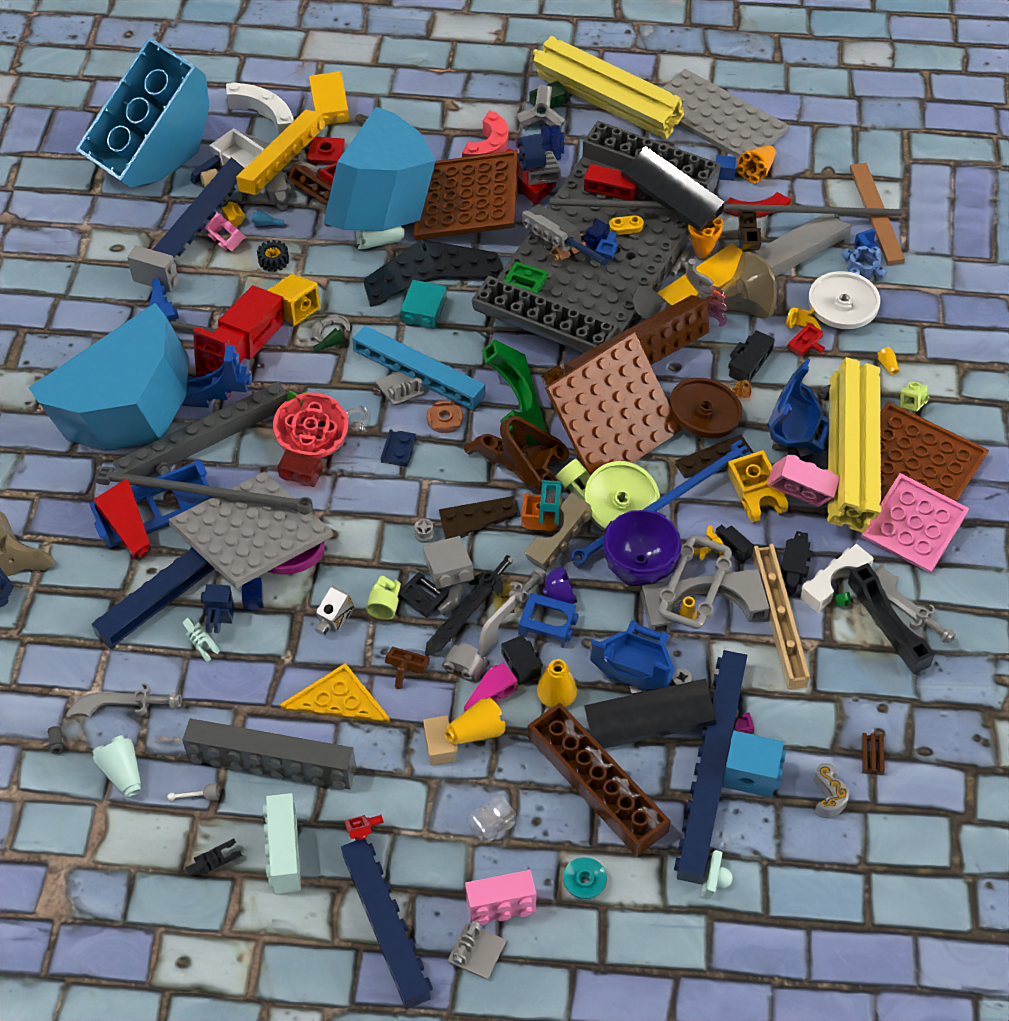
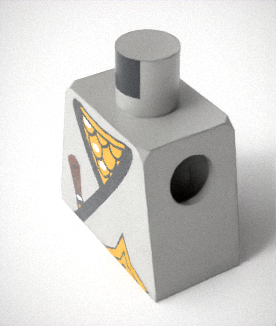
M334 585L331 586L316 612L320 621L315 628L316 632L325 636L329 629L335 632L340 630L355 610L349 593Z

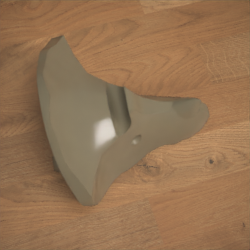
M750 251L744 252L740 257L732 279L723 288L706 298L708 300L709 312L732 310L748 313L763 319L771 317L777 299L775 277L771 267L761 256Z
M0 511V568L7 576H11L24 569L32 571L46 570L48 567L53 566L54 560L48 553L41 549L24 545L16 539L8 519Z

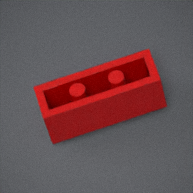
M593 164L589 165L584 177V191L634 201L638 188L621 176L622 171Z

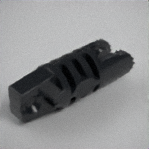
M233 838L208 852L194 857L195 863L185 868L188 875L191 876L200 871L202 876L219 866L241 857L240 851L233 852L225 858L221 852L226 848L234 846L236 843L235 839Z

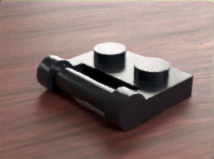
M418 572L399 590L397 597L428 618L447 599L449 592L440 588L436 589L435 584L426 579L424 574ZM421 584L422 586H424L425 588H427L429 591H431L432 593H434L437 597H436V598L433 597L431 594H429L428 592H426L424 589H422V588L419 587L418 585Z

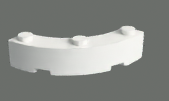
M226 84L229 109L249 110L248 108L257 110L258 114L274 122L279 135L294 121L289 107L276 94L254 85Z

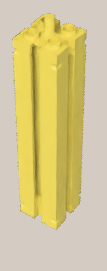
M550 36L544 42L543 51L537 49L533 51V55H535L533 61L540 79L546 80L548 83L558 80L567 92L657 136L659 135L665 140L673 132L675 124L678 125L684 116V111L681 107V97L672 95V93L564 41L557 40L553 36Z
M846 357L840 364L839 370H836L830 378L828 470L834 472L840 479L834 498L828 501L829 515L827 523L841 527L847 524L849 529L863 533L870 525V520L874 521L881 513V506L879 505L881 502L880 367L867 363L860 366V361Z

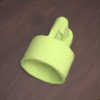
M576 458L566 465L555 478L561 482L565 489H569L573 494L584 500V489L581 490L575 482L580 480L586 486L590 474Z
M380 576L370 592L366 605L367 613L377 619H392L398 606L399 599L397 596L401 583L397 580L392 581L385 576Z

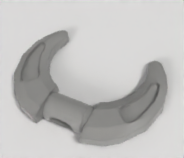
M338 314L328 315V318L314 323L312 327L313 338L319 343L322 342L321 332L323 327L332 323L340 324L345 327L347 332H350V323L344 316Z

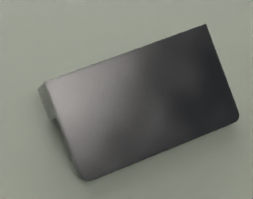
M722 524L716 528L715 534L722 540L724 545L731 549L732 556L741 564L752 556L755 545L733 526L725 528Z

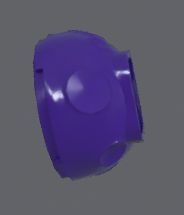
M632 510L619 515L615 520L610 521L605 528L603 536V552L609 569L629 586L653 584L666 578L675 569L682 549L679 532L665 515L657 511Z

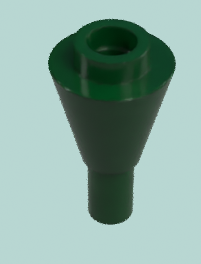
M334 328L322 342L313 346V349L317 353L324 348L344 344L345 336L341 329L337 330Z

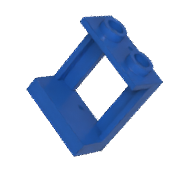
M530 593L518 624V635L526 637L529 631L561 640V647L564 648L566 641L570 642L573 633V630H571L572 625H576L579 614L576 613V605ZM538 605L565 613L568 621L563 626H553L535 621L533 617Z

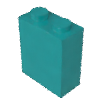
M412 280L400 310L401 322L435 329L447 299L446 286Z

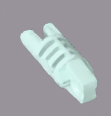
M190 618L182 622L188 630L186 635L206 662L211 660L206 650L211 648L216 654L220 652V649L199 622L196 624Z

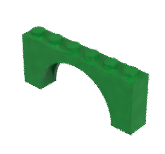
M494 339L482 350L485 363L500 373L508 382L517 397L520 412L512 410L500 422L502 423L504 419L512 416H519L546 431L525 354ZM512 422L509 425L510 435L513 434ZM526 433V445H541L540 442Z

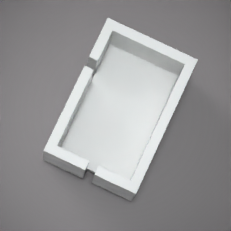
M234 128L209 145L211 158L218 155L221 159V167L232 157L246 168L264 150V148Z

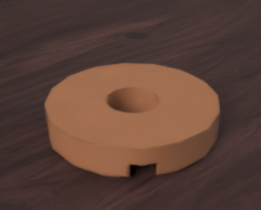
M451 401L434 403L427 410L426 419L428 426L439 433L454 432L463 423L461 407ZM442 415H448L449 417L446 418V419H443V418H441L440 416H442Z

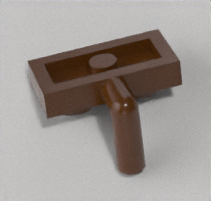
M392 646L385 657V663L398 667L394 687L402 689L406 669L414 673L423 674L430 663V657Z

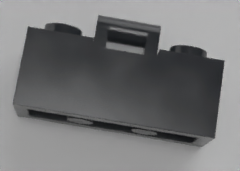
M756 330L752 336H748L745 344L739 342L730 354L732 358L728 365L730 378L749 385L772 353L775 338Z

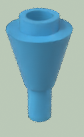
M258 209L256 213L253 212L252 222L254 226L276 225L283 227L284 220L273 218Z

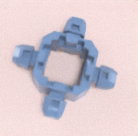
M859 246L855 251L845 248L842 252V257L849 261L848 272L861 275L868 280L874 275L878 278H884L887 274L886 269L880 266L881 249L877 246L871 249L866 246ZM861 260L863 262L865 260L866 263L869 264V266L865 265L863 267V264H861L859 261Z

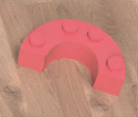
M489 110L482 121L483 136L488 139L476 143L468 142L462 151V157L505 152L509 147V130L506 121L498 113Z

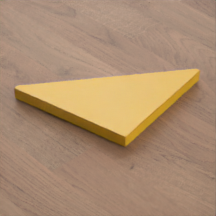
M346 663L280 704L282 710L384 723L390 722V717Z

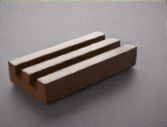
M862 733V773L884 775V734L875 736L873 733L871 735ZM867 741L871 743V769H868ZM875 741L878 742L879 769H876Z

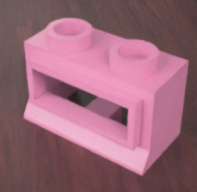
M218 212L204 227L209 231L207 235L214 241L218 239L220 241L218 245L225 251L227 249L233 251L243 239L247 238ZM223 227L232 234L227 241L218 234Z

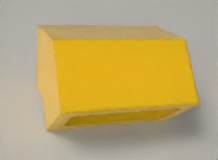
M228 202L226 206L221 207L224 218L234 227L242 224L246 216L237 203Z

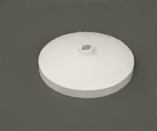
M837 271L822 275L815 280L809 291L808 304L810 310L814 307L813 314L821 322L835 328L855 329L870 323L876 317L880 306V295L877 288L865 277L852 272Z

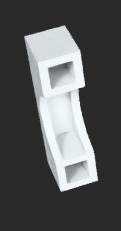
M857 544L851 549L847 548L841 557L833 559L825 570L821 569L814 579L808 580L803 584L800 598L817 613L820 612L832 601L834 590L832 589L831 582L837 578L849 577L852 569L866 563L872 567L874 558Z

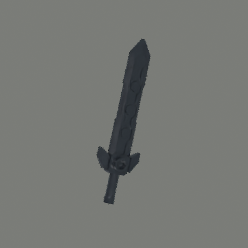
M506 555L493 572H482L469 582L470 585L476 586L426 643L425 656L441 651L492 591H495L497 596L502 592L503 581L500 575L512 564L514 559L511 556Z

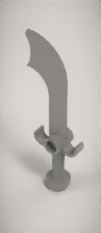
M880 565L875 573L879 577L886 597L915 618V623L910 622L909 627L911 629L919 630L927 625L941 635L943 643L950 644L955 639L956 634L953 629L948 628L946 630L931 619L935 613L933 605L929 606V611L926 608H919L897 591L896 582L899 579L898 576L889 573L884 565Z
M541 568L534 569L531 572L532 578L523 587L518 582H511L509 584L515 587V589L510 591L509 599L487 620L481 631L479 639L481 657H485L488 649L493 644L498 643L497 629L502 620L520 602H522V605L519 609H525L529 598L528 592L537 583L542 584L546 579L547 575Z
M142 683L143 688L147 690H138L135 694L104 692L87 694L73 703L66 717L71 718L76 715H84L91 718L92 713L103 705L139 706L141 709L135 710L138 716H142L147 712V707L150 704H169L171 709H176L181 706L182 698L177 692H172L169 697L150 696L151 689L149 685Z

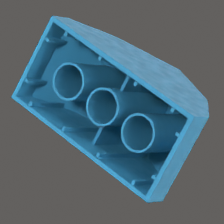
M148 37L75 150L131 188L162 180L199 152L210 107L206 74L187 60Z
M375 107L337 162L323 223L342 230L384 231L419 221L436 162L422 134L397 114Z
M154 303L30 386L29 390L67 441L105 451L151 444L164 437L187 396L189 356L167 317L157 304Z

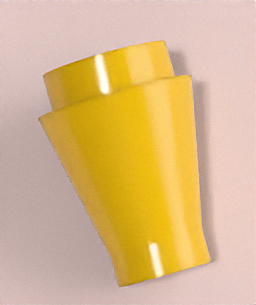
M886 347L877 353L879 362L890 375L897 374L900 371L894 350Z
M685 597L677 614L695 620L697 618V610L694 598Z

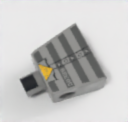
M545 152V168L528 171L529 185L560 182L561 168L553 152Z

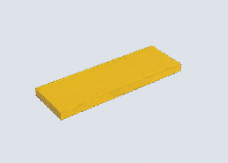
M731 243L695 268L699 273L709 277L714 282L715 293L732 279L740 257L744 252ZM686 274L657 292V294L669 304L674 305L690 295L696 296L698 292L691 285Z

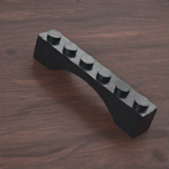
M866 563L852 569L848 585L913 675L931 667L935 653L924 638L912 632L898 617L885 595L879 577L871 566Z

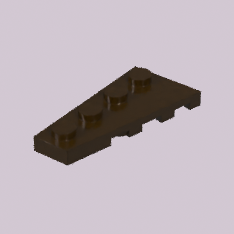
M740 434L676 460L675 465L684 478H689L731 452L730 446L740 439L743 443L738 448L740 449L744 445L747 447L742 452L743 454L749 451L751 453L754 452ZM728 465L718 472H724L725 469H728Z

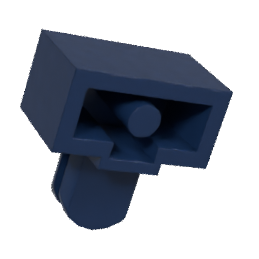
M206 584L205 592L201 593V604H204L203 612L207 616L205 624L206 633H212L214 627V633L219 634L221 623L232 624L235 605L230 585Z

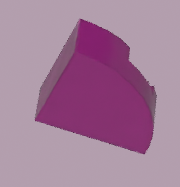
M750 712L740 716L734 724V731L754 734Z

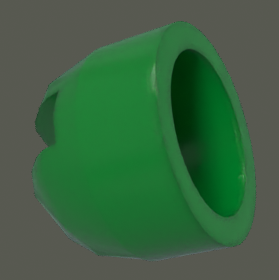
M849 592L834 595L838 606L844 607L849 605L851 601Z

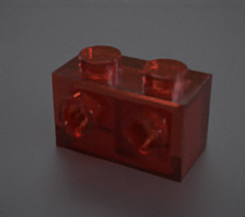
M288 449L285 450L277 466L279 477L283 480L297 482L302 486L315 487L323 471L321 459Z

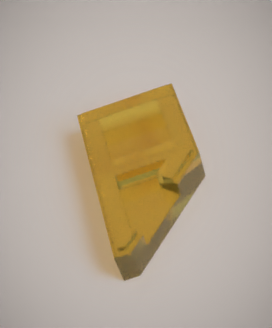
M512 578L507 580L502 592L498 596L496 592L494 593L495 612L509 599V593L513 589V586L509 585L513 582Z

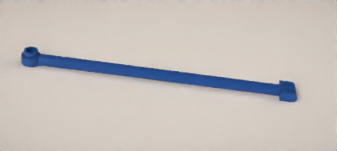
M741 439L730 446L731 452L643 510L652 512L660 510L727 466L728 461L752 453L749 451L743 454L742 452L747 447L744 445L739 449L738 446L743 441ZM603 536L583 549H575L571 554V561H574L573 564L577 566L584 564L588 556L603 547ZM575 556H580L581 561L575 560Z

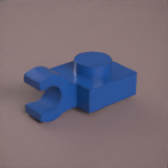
M610 231L607 240H600L595 252L605 259L612 260L618 249L617 239H615L617 233Z

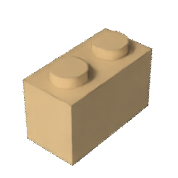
M448 715L423 719L430 766L455 762V753H458V746L449 742L445 736L446 727L450 724Z

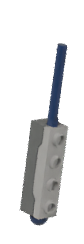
M540 204L522 212L524 227L545 241H548L564 252L574 247L601 265L606 266L608 264L607 259L581 244L579 227Z

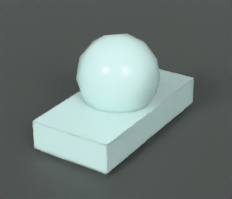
M715 850L708 857L701 893L702 898L709 900L715 893L716 887L724 889L732 883L733 877L730 870L720 867L723 853L721 851Z

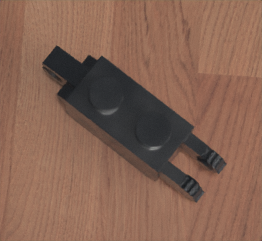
M801 531L796 532L794 539L791 538L786 541L780 569L783 581H786V592L789 595L796 592L798 584L802 585L803 577L807 578L809 566H806V562H811L813 552L809 550L811 542H808V533Z

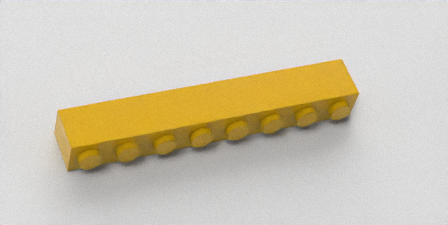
M307 109L302 112L236 176L238 190L257 195L325 127L323 113Z

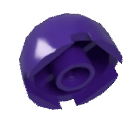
M564 566L552 570L545 579L546 587L543 588L545 597L570 604L577 603V597L573 594V586L566 570H564Z

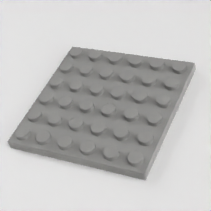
M265 471L230 488L233 490L294 498ZM221 497L210 498L169 519V525L235 588L333 537L332 530L311 512L304 515L296 508Z

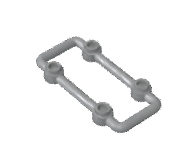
M693 535L687 539L685 544L681 545L682 549L669 584L667 588L660 591L658 612L663 618L699 629L706 620L712 617L714 611L712 603L724 574L729 573L732 566L730 560L732 551L726 545ZM694 543L724 553L723 557L718 558L716 561L715 569L717 572L705 602L698 605L697 621L666 610L675 601L676 594L674 590L686 562L693 558Z

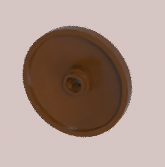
M686 379L675 386L669 399L671 415L676 423L686 431L700 437L720 438L727 436L738 427L742 418V405L737 395L724 384L712 379Z

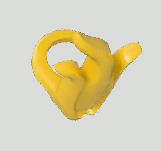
M795 307L788 310L787 328L792 329L796 325L805 327L807 324L812 323L821 330L818 320L809 315L814 312V307L811 310Z

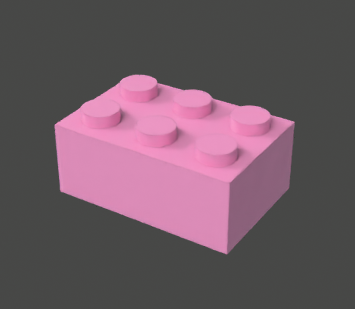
M787 455L772 466L767 486L820 507L834 498L840 477L830 470L818 468L814 463L799 460V457L795 455Z
M531 870L465 883L466 903L471 923L476 921L481 926L488 924L489 921H506L514 916L526 917L536 912V890Z

